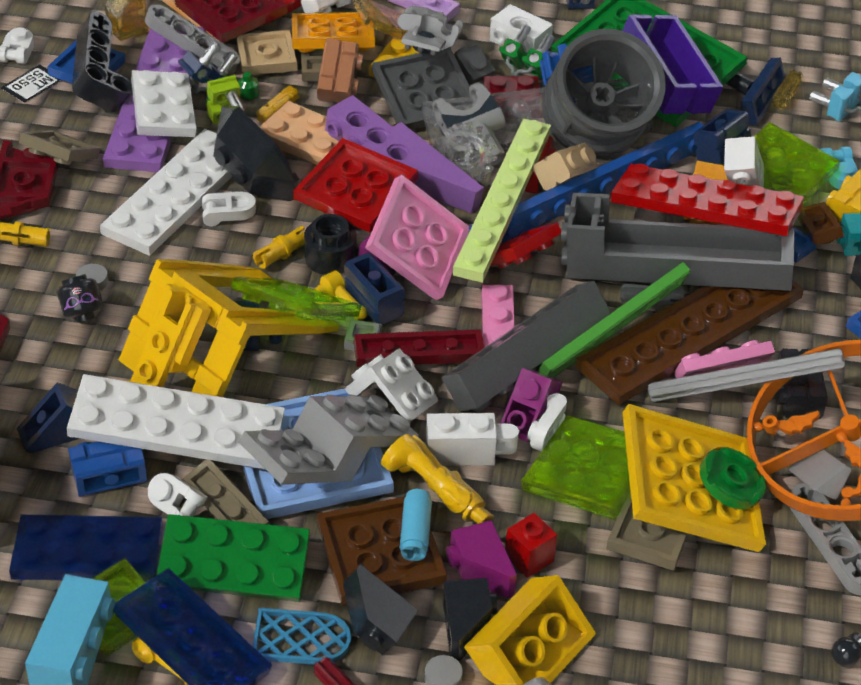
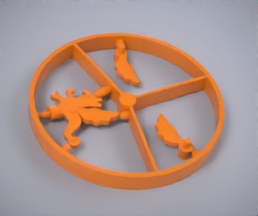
M861 340L830 343L809 350L801 355L839 348L842 349L844 357L861 356ZM829 370L827 373L844 415L840 420V426L760 464L756 454V432L765 429L772 436H775L778 430L790 435L795 433L802 434L806 429L813 428V423L820 417L818 411L805 415L791 416L788 420H777L774 415H768L763 419V424L760 423L762 413L769 401L793 377L766 382L757 394L749 413L747 443L751 458L757 465L755 469L759 476H764L768 490L781 502L803 514L835 521L861 520V504L851 505L850 501L854 496L861 495V474L855 489L845 487L841 490V495L844 499H842L840 505L822 504L803 499L782 488L769 476L837 442L844 443L846 449L845 457L851 460L852 466H858L861 470V448L852 443V441H856L861 437V419H858L855 415H848L832 371Z

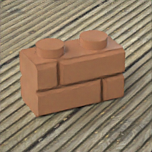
M326 39L317 87L318 100L339 103L352 95L357 96L359 79H355L356 70L361 71L363 54H359L358 43Z

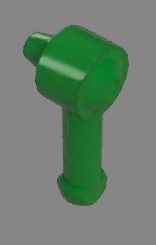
M245 72L238 81L240 85V98L252 100L259 96V82L257 78L252 77L250 72Z

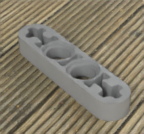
M151 5L148 8L145 23L149 28L185 51L189 50L200 57L207 49L200 47L198 44L209 47L212 42L217 43L220 49L210 62L219 67L230 52H233L238 56V59L227 75L236 72L240 56L233 49L162 5ZM176 30H180V31H182V32H185L187 35L181 34V33L177 32Z
M800 483L792 489V494L803 499L831 505L823 494L816 492L805 483ZM790 507L844 587L849 592L861 596V546L843 521L816 518ZM826 521L832 526V529L822 530L815 525V522ZM835 546H842L847 548L851 554L841 556L835 553L833 548Z

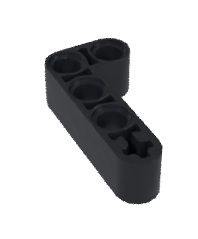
M93 11L77 34L72 90L85 101L105 110L117 112L132 93V84L124 76L109 70L112 22L103 13Z

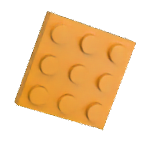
M372 12L292 13V49H298V51L304 53L313 52L315 49H324L325 41L328 38L341 40V42H356L359 44V51L375 48Z

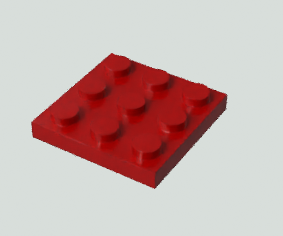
M342 138L293 190V196L295 200L326 214L340 215L348 220L351 225L371 233L394 179L402 174L412 183H415L418 179V170Z

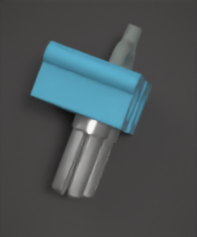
M851 72L844 79L843 84L826 78L823 81V87L833 90L831 97L816 91L810 94V100L828 108L826 115L835 118L838 122L842 121L848 113H855L861 110V75Z

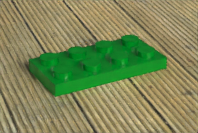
M168 514L155 583L157 587L301 602L310 529Z

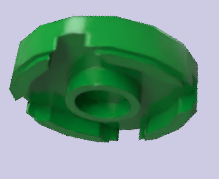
M721 447L720 450L713 449L709 451L700 464V477L705 488L714 498L726 506L735 509H750L757 505L766 492L764 476H759L755 470L757 466L755 462L740 451L728 447Z

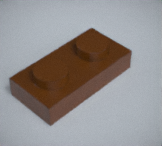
M826 202L813 204L801 209L798 220L813 245L829 244L835 239L843 238L842 226Z

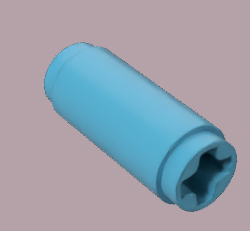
M423 489L408 491L404 499L400 550L402 557L409 561L424 559L429 546L432 500L429 492Z

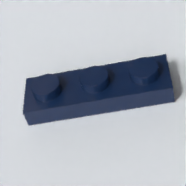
M781 57L769 59L741 100V111L748 113L750 125L759 124L787 81Z

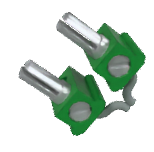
M523 24L514 40L507 38L505 44L499 47V51L506 65L511 69V75L517 76L523 73L543 79L539 61L543 60L542 54L548 51L554 37L546 34L540 46L536 50L530 48L526 54L523 43L531 31V27Z

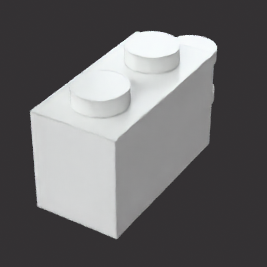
M494 413L427 414L426 445L442 466L494 465L495 455L513 454L517 450L519 429L517 426L509 423L495 424Z

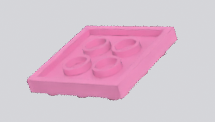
M401 174L392 183L365 248L437 301L444 297L453 273L454 263L468 235L469 226Z

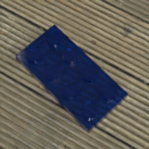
M21 514L9 568L11 580L62 581L65 574L110 582H156L163 532L162 517Z
M169 568L117 601L114 605L112 612L188 685H255L266 677L272 669L273 665Z

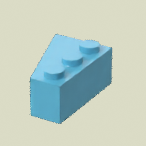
M65 574L25 662L29 685L89 684L107 621L112 619L115 609V599L110 596L109 582Z

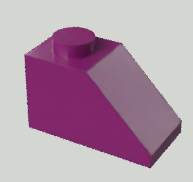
M492 521L451 530L450 546L446 547V554L450 566L457 568L461 579L487 578L489 591L506 598L513 597L515 595L517 574Z

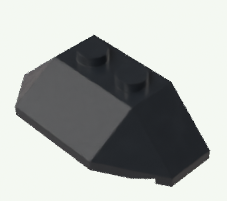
M222 106L213 153L217 163L223 166L233 176L236 183L242 185L250 194L286 201L294 200L293 190L299 185L300 179L295 172L291 171L289 162L277 144L240 107Z

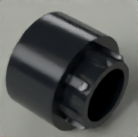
M324 214L317 217L306 228L304 232V252L307 266L312 271L322 275L335 270L340 274L344 273V264L357 257V233L348 220L337 214Z

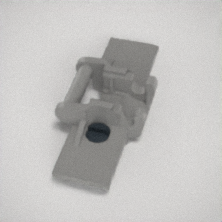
M410 6L398 18L399 27L407 30L402 37L401 43L405 44V49L413 46L417 52L435 56L440 50L455 44L462 31L463 21L459 19L454 25L447 24L448 17L444 16V12L425 7Z

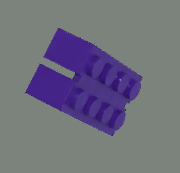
M629 15L622 31L634 35L647 44L659 59L664 71L665 95L659 108L663 114H684L685 111L691 114L711 113L723 89V85L676 15H655L653 19L651 15Z

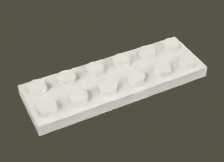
M204 129L100 225L101 235L149 256L158 249L202 206L204 195L216 193L232 177L213 157L217 133Z
M83 374L68 422L67 436L265 469L238 442L244 431H261L262 429L281 430L285 408Z

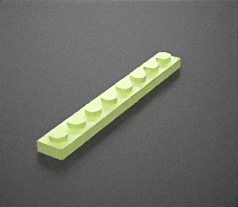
M523 118L454 263L453 276L483 283L534 171L533 165L538 162L548 140L551 124Z

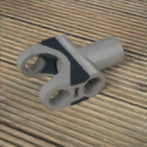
M475 83L470 85L469 93L473 107L467 110L456 109L443 98L434 100L432 106L436 122L443 137L452 149L469 143L484 168L494 167L504 160L506 153L493 132L505 127V118L496 100L483 84Z

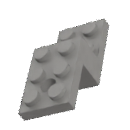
M328 394L326 396H310L293 429L244 431L238 443L281 485L348 482L353 480L370 447H390L398 438L405 434L416 435L417 437H419V434L410 427V422L407 419L395 414L388 408L387 401L377 395L365 397L356 395L334 396Z

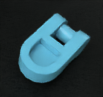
M849 146L840 147L839 150H832L831 148L820 149L819 159L826 177L833 187L840 189L845 177L848 175L852 177L858 171L853 160L852 149Z

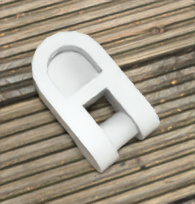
M22 27L14 28L8 32L0 46V62L7 63L8 60H15L18 64H26L34 47L32 32Z
M247 192L206 194L202 198L203 222L207 226H216L221 221H243L249 219L256 212L255 197Z
M554 393L548 396L547 410L539 421L535 420L531 424L527 438L531 440V447L543 453L550 448L565 426L566 416L564 412L567 407V399L562 394Z
M168 473L156 475L148 486L150 502L167 515L194 517L198 507H203L208 498L181 478ZM185 497L187 500L181 508L179 506L183 498Z

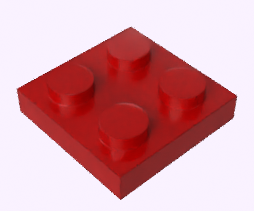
M558 222L524 231L499 246L490 267L498 265L499 269L512 263H515V265L520 264L532 257L530 252L536 249L541 251L554 244L552 239L561 234Z

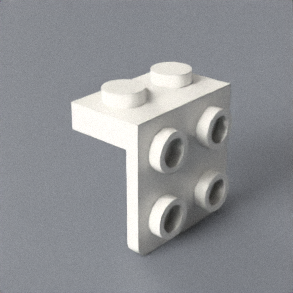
M400 348L385 358L380 354L368 364L366 363L351 375L354 381L344 388L349 395L358 396L374 384H377L399 414L409 422L438 401L432 385L422 378L414 367L411 358L404 354Z

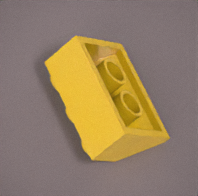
M559 575L534 577L487 622L464 648L482 675L495 685H524L526 682L537 677L546 678L551 683L595 636L596 632Z

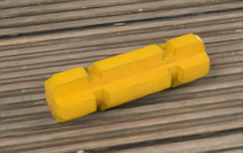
M292 86L284 88L256 111L257 121L264 123L288 101L294 103L299 98L297 94L299 92L298 89Z

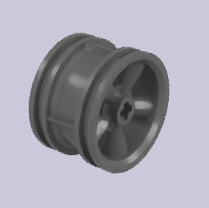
M597 29L580 35L562 53L543 91L542 113L545 123L551 124L550 133L565 148L585 142L593 149L596 158H609L623 153L638 140L663 102L665 95L663 68L651 48L642 40L627 32L616 29ZM584 66H592L594 82L584 85L571 71ZM615 72L629 84V87L616 92L609 85L613 73ZM571 97L578 98L577 104L579 108L572 101ZM619 107L638 109L637 118L623 123L615 114Z

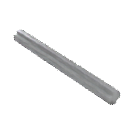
M832 349L653 382L648 385V393L653 402L840 369L845 367V358L842 349Z

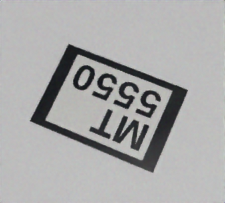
M39 64L4 85L1 89L25 103L61 80L49 76L48 69Z

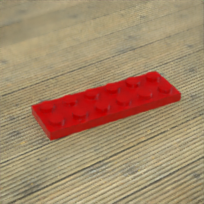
M630 164L612 190L611 202L788 236L803 208L804 196L795 195L790 191L779 192L769 190L758 185L736 184L731 180L720 181L710 179L699 174L688 175L678 173L672 169L661 170L651 168L645 164Z

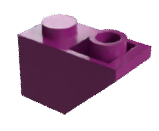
M522 368L500 424L509 423L517 426L519 429L518 439L530 442L531 440L527 438L531 424L535 420H540L547 410L548 396L554 393L559 394L563 382L535 370Z

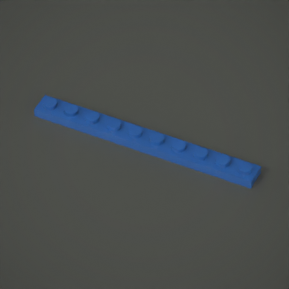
M700 122L692 124L519 203L501 243L514 238L524 231L539 227L556 217L564 215L566 204L571 205L573 193L610 194L630 164H645L651 168L662 169L692 154H696L695 149L697 146L694 144L693 133L704 125Z

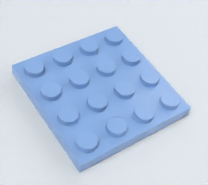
M345 389L265 405L285 408L281 430L293 429L310 396H326L328 394L349 396ZM370 447L353 480L348 482L281 485L266 469L242 465L254 506L266 519L394 492V482L391 474L380 464L383 457L380 447Z

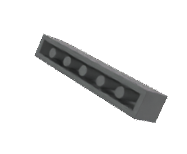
M595 281L575 285L441 378L459 411L473 409L474 412H479L492 404L490 399L494 396L504 395L514 389L513 383L517 381L522 368L537 371L536 367L596 325L611 314Z

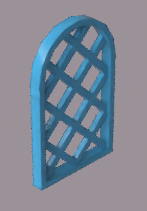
M259 608L251 658L252 660L315 665L316 662L323 658L316 656L323 653L333 662H336L349 650L351 644L350 629L344 620L328 613ZM269 616H277L279 618L273 621ZM263 617L269 624L260 629ZM295 618H304V620L299 623ZM288 619L294 627L284 632L278 624ZM321 620H326L330 622L324 624ZM314 621L320 628L310 634L304 626ZM335 624L344 630L337 636L329 629ZM274 628L280 636L270 642L263 634ZM299 630L306 638L296 644L289 636ZM325 632L331 640L322 646L315 638ZM344 637H347L346 644L341 641ZM260 638L266 645L257 650L258 639ZM285 639L292 647L281 653L275 645ZM311 642L317 650L307 655L301 647ZM337 644L341 650L331 655L327 649ZM271 649L274 654H266L265 652ZM297 651L301 656H293L290 654Z

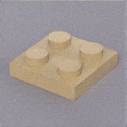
M290 30L247 33L236 37L242 74L250 72L251 75L257 76L267 73L297 71V60L295 51L292 49Z

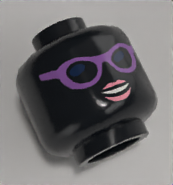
M86 274L61 281L63 286L57 289V297L63 315L67 318L76 317L77 323L95 318L94 311L99 310L103 306L96 280L87 278Z

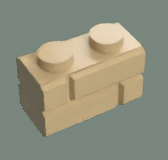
M585 142L556 151L546 159L533 165V170L545 191L598 168L595 152Z

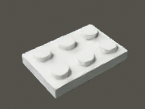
M132 70L131 83L137 135L195 137L196 123L189 74Z

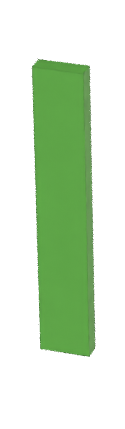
M684 262L679 264L545 360L538 372L552 378L556 377L574 364L576 358L596 348L682 286L690 273L688 266Z

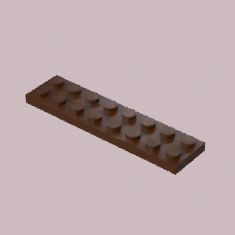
M793 280L791 291L704 286L576 358L575 367L617 405H620L646 390L650 383L661 381L673 374L683 357L693 353H699L700 356H703L798 301L803 296L804 288Z

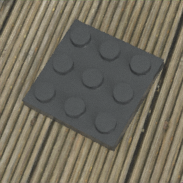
M450 47L440 50L435 56L416 53L372 63V72L396 124L402 122L411 130L437 124L432 105L433 101L438 98H443L452 107L459 110H467L473 107L469 93L470 86Z

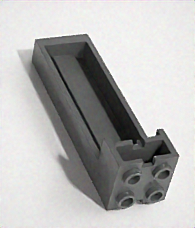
M573 193L571 205L566 204L565 222H562L561 240L565 241V247L562 248L561 264L567 266V278L654 283L684 262L690 269V273L683 285L792 290L794 229H791L788 236H782L729 225L609 219L610 194Z

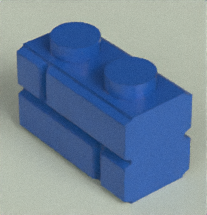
M99 441L93 443L82 442L75 447L68 448L71 469L79 497L147 482L145 461L141 448Z

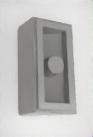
M825 449L796 462L789 468L791 473L813 490L835 500L838 498L852 471L850 467Z

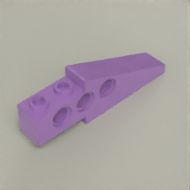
M353 95L327 109L325 131L337 141H340L342 138L417 169L418 179L414 184L433 199L469 213L479 209L484 187L402 122L392 127Z

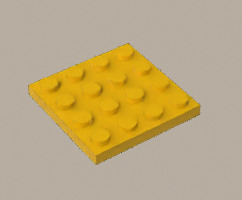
M628 404L622 413L633 519L760 552L766 545L759 502L750 509H735L726 506L711 495L700 477V464L709 451L713 449L720 450L721 447H728L740 451L751 458L747 438Z

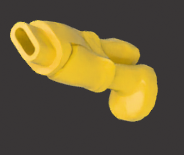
M405 434L398 438L383 455L380 464L390 472L399 470L402 473L414 469L423 477L430 490L437 494L447 508L454 513L463 514L462 519L466 522L474 520L479 524L490 520L493 521L494 516L485 509L486 503L482 497L462 480L458 471H450L445 466H442L428 449L427 445L416 435Z

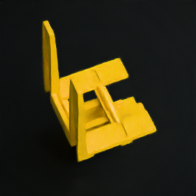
M157 259L149 277L150 285L138 314L133 315L128 327L130 333L118 360L134 372L131 380L128 382L163 387L169 373L184 372L190 378L196 380L191 392L223 397L250 336L323 334L337 332L340 325L321 313L241 307L215 288L272 286L274 279L258 268L188 260ZM207 322L217 329V333L202 364L192 355Z

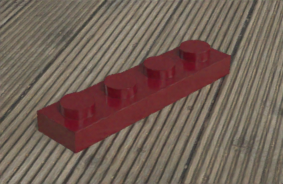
M481 329L354 334L353 341L357 367L368 364L380 354L385 358L399 348L411 358L414 365L463 363L485 348Z

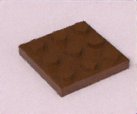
M405 497L316 514L318 529L341 605L347 604L343 582L360 564L397 594L443 585L444 581H447V573L431 528L429 546L425 558L420 561H409L402 557L400 536Z

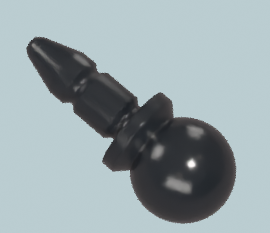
M855 632L848 637H841L833 643L831 654L837 664L850 667L860 660L861 634Z

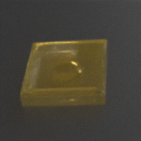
M353 0L352 3L365 25L402 40V37L407 32V30L401 29L398 25V18L402 13L371 0Z

